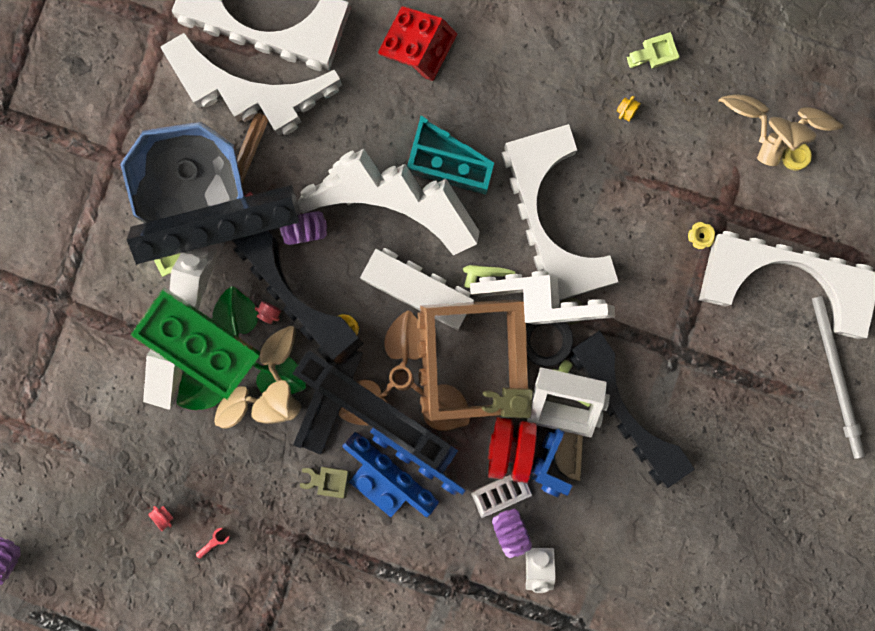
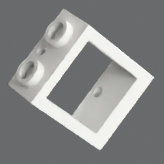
M540 367L532 393L531 418H527V422L592 437L595 427L600 428L603 411H606L608 408L610 395L605 394L607 382ZM547 394L591 403L589 410L545 401Z

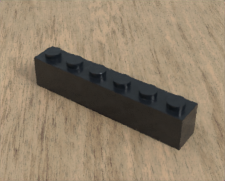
M289 185L131 226L126 240L137 265L180 254L181 252L299 223L300 208L293 186Z

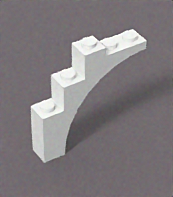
M184 33L161 46L162 51L198 108L202 106L207 108L217 102V97L222 96L238 122L241 120L244 122L251 120L258 113L257 111L262 109L278 136L282 133L288 135L298 128L297 124L301 123L296 112L300 110L302 112L308 111L316 105L315 101L323 96L329 98L339 91V87L342 86L335 70L316 79L296 84L268 85L249 82L232 76L213 65L196 50Z
M365 149L356 153L354 151L346 153L340 158V164L336 172L328 175L317 186L311 184L300 192L301 196L298 200V205L302 214L322 206L338 203H367L387 207L421 223L434 233L453 255L476 245L478 242L480 231L447 179L438 183L437 181L430 182L421 189L406 164L397 168L395 166L389 167L380 174Z
M225 242L185 253L181 252L171 271L170 291L196 309H199L208 280ZM151 349L147 354L143 402L170 410L178 395L183 370Z

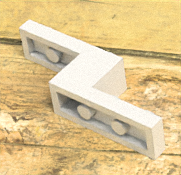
M548 271L532 272V277L522 278V274L505 275L506 280L496 281V277L479 278L480 282L470 283L471 295L479 297L524 293L525 323L533 325L615 318V307L605 304V300L601 299L589 300L588 306H578L577 302L561 303L560 308L558 278L549 275Z

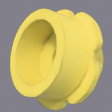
M698 222L688 232L689 241L697 249H704L706 246L710 247L714 243L715 231L709 224ZM703 233L704 238H700L699 234Z

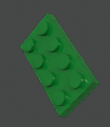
M166 287L162 289L131 334L132 337L226 400L229 399L261 354L260 351Z

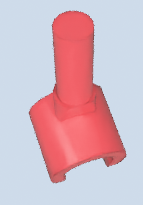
M223 528L216 529L209 543L196 553L199 559L218 544L222 545L229 541L230 536L223 542L218 541L216 538L217 533Z

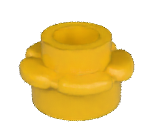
M632 96L630 100L626 97L622 100L617 109V112L620 113V120L625 119L630 122L636 114L641 103L635 100V96Z

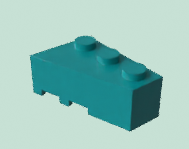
M421 115L407 167L413 176L437 182L447 179L451 186L486 195L494 162L468 145L461 143L448 132L441 130Z

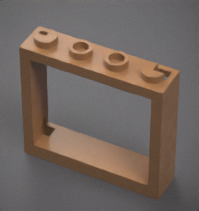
M514 299L420 305V313H418L416 323L418 330L421 329L422 341H418L417 348L419 358H422L423 369H419V382L424 388V396L420 397V404L422 405V413H425V417L430 421L501 415V409L495 413H487L482 410V406L439 409L435 316L507 311L509 388H528L524 301Z

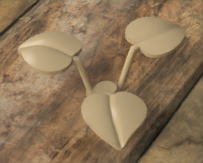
M728 95L720 98L718 101L725 103L729 108L743 116L759 117L761 119L762 127L759 142L763 144L757 159L769 166H777L779 164L784 149H787L788 146L793 151L799 146L815 140V132L805 126V124H810L816 129L827 131L842 129L844 126L826 112L805 107L798 111V115L802 117L798 123L779 117L770 118L769 125L776 133H770L769 136H766V113H768L769 108L761 101L746 95Z
M288 326L274 333L266 340L260 351V362L264 365L269 364L268 368L277 382L271 384L259 399L248 397L249 390L246 387H237L228 400L223 398L215 415V426L226 429L239 423L246 414L248 403H254L252 417L261 423L292 420L298 415L301 403L290 395L289 384L282 381L275 369V364H282L292 350L296 332L294 326Z

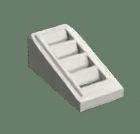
M510 474L503 479L495 480L470 491L481 518L532 496L527 483L518 482L522 493L517 495L511 482ZM507 484L512 498H506L501 485ZM494 488L497 489L502 502L496 503L491 490ZM485 492L492 505L486 508L481 496Z

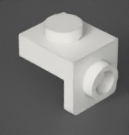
M531 548V550L525 552L526 590H532L535 593H546L549 590H553L555 584L554 548Z

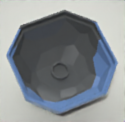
M202 122L143 131L120 164L133 216L143 223L245 197L234 145Z

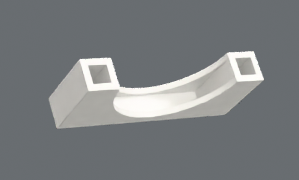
M175 0L172 12L178 19V23L183 26L193 28L196 25L204 28L203 31L212 36L219 37V34L229 36V40L236 44L245 45L246 42L255 45V49L260 52L270 54L273 51L281 54L280 57L284 60L294 63L296 60L306 62L307 67L321 71L322 68L330 70L350 13L349 2L343 0H320L312 13L302 22L291 28L275 32L257 31L242 25L228 13L223 0Z
M564 125L506 143L505 151L501 152L505 167H510L513 177L510 178V184L513 193H518L521 203L518 204V210L521 219H526L529 230H526L529 245H535L537 256H534L537 271H548L549 275L558 278L559 301L616 284L618 279L610 255L587 258L566 252L547 236L538 218L537 194L541 181L550 169L560 161L574 156L577 151L570 125Z
M723 231V234L715 236L702 284L700 301L725 307L732 305L739 286L756 269L769 264H788L805 270L824 288L832 308V333L855 339L867 338L875 305V272L873 267L863 264H856V267L846 265V260L833 257L829 260L820 259V254L810 251H803L802 254L792 252L793 248L786 245L777 244L775 248L765 245L766 241L762 239L750 238L747 241L739 239V234Z

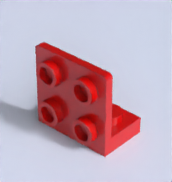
M403 6L400 8L378 53L382 57L412 66L425 79L434 81L457 33L443 18Z

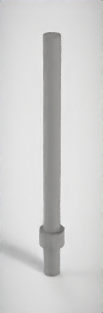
M823 296L812 298L845 422L843 427L845 437L849 438L854 459L865 457L860 438L862 430L860 423H856Z

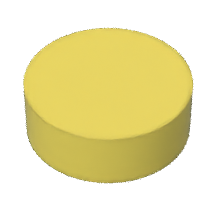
M806 144L799 146L793 151L788 146L782 154L784 165L794 171L805 168L812 159L811 150Z

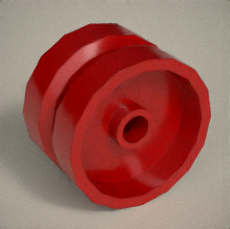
M501 417L496 418L488 453L489 478L503 479L506 476L508 465L511 463L512 480L528 483L535 449L536 423L521 421L518 424L516 436L513 437L512 420Z

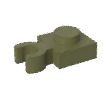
M502 387V395H498L491 390L484 391L483 395L485 397L493 398V404L491 406H482V410L487 413H495L501 409V416L531 418L533 390L530 388Z
M321 467L319 474L314 468L302 469L303 473L311 475V482L300 483L301 488L312 489L318 486V495L342 499L347 498L351 471Z

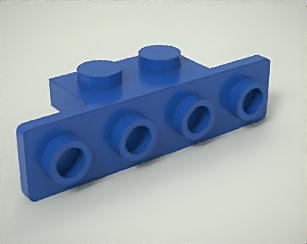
M372 428L370 433L375 435L372 439L374 442L385 449L389 445L397 450L395 456L405 463L409 464L412 460L420 466L418 471L431 480L434 476L444 482L441 487L454 496L457 492L462 495L465 493L466 489L443 474L458 452L456 448L450 447L435 470L375 428Z
M354 432L343 444L342 447L363 464L349 483L388 516L392 517L405 501L410 503L425 517L428 518L439 501L434 498L431 492L415 482L408 473L403 472L391 462L388 456L373 447L366 438Z

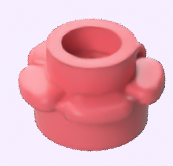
M261 301L259 307H255V310L258 312L257 318L268 324H272L273 320H280L278 318L281 313L279 308L265 301Z
M154 506V510L148 516L161 531L165 530L168 526L171 528L170 521L173 519L171 514L164 506L159 509Z

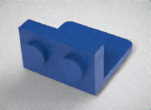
M554 429L553 433L547 432L541 446L545 448L541 458L536 457L531 468V473L534 474L532 479L543 484L541 490L559 498L561 493L568 496L572 485L547 474L564 435V431L560 429Z

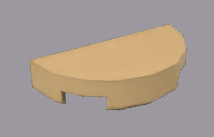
M564 431L562 440L554 455L555 463L559 470L567 477L580 481L583 436Z

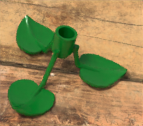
M231 286L217 300L213 309L212 319L239 337V333L247 334L255 328L258 322V312L255 310L256 306L248 297L243 295L234 286ZM288 356L282 364H275V369L282 381L289 384L290 395L304 390L306 384L292 374L297 364ZM255 362L253 367L261 370L257 375L256 383L263 394L271 384L277 381L268 368L269 364H263L262 366ZM186 372L183 373L176 401L178 406L190 410H203L217 405L223 399L222 396Z

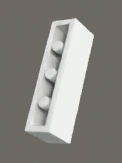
M383 248L382 252L375 249L360 277L362 281L419 311L420 305L474 301L469 298L471 293L459 286H456L455 290L446 286L447 280L434 273L430 277L421 273L422 267L409 260L406 264L396 260L398 255L386 248ZM466 314L435 316V319L458 331Z

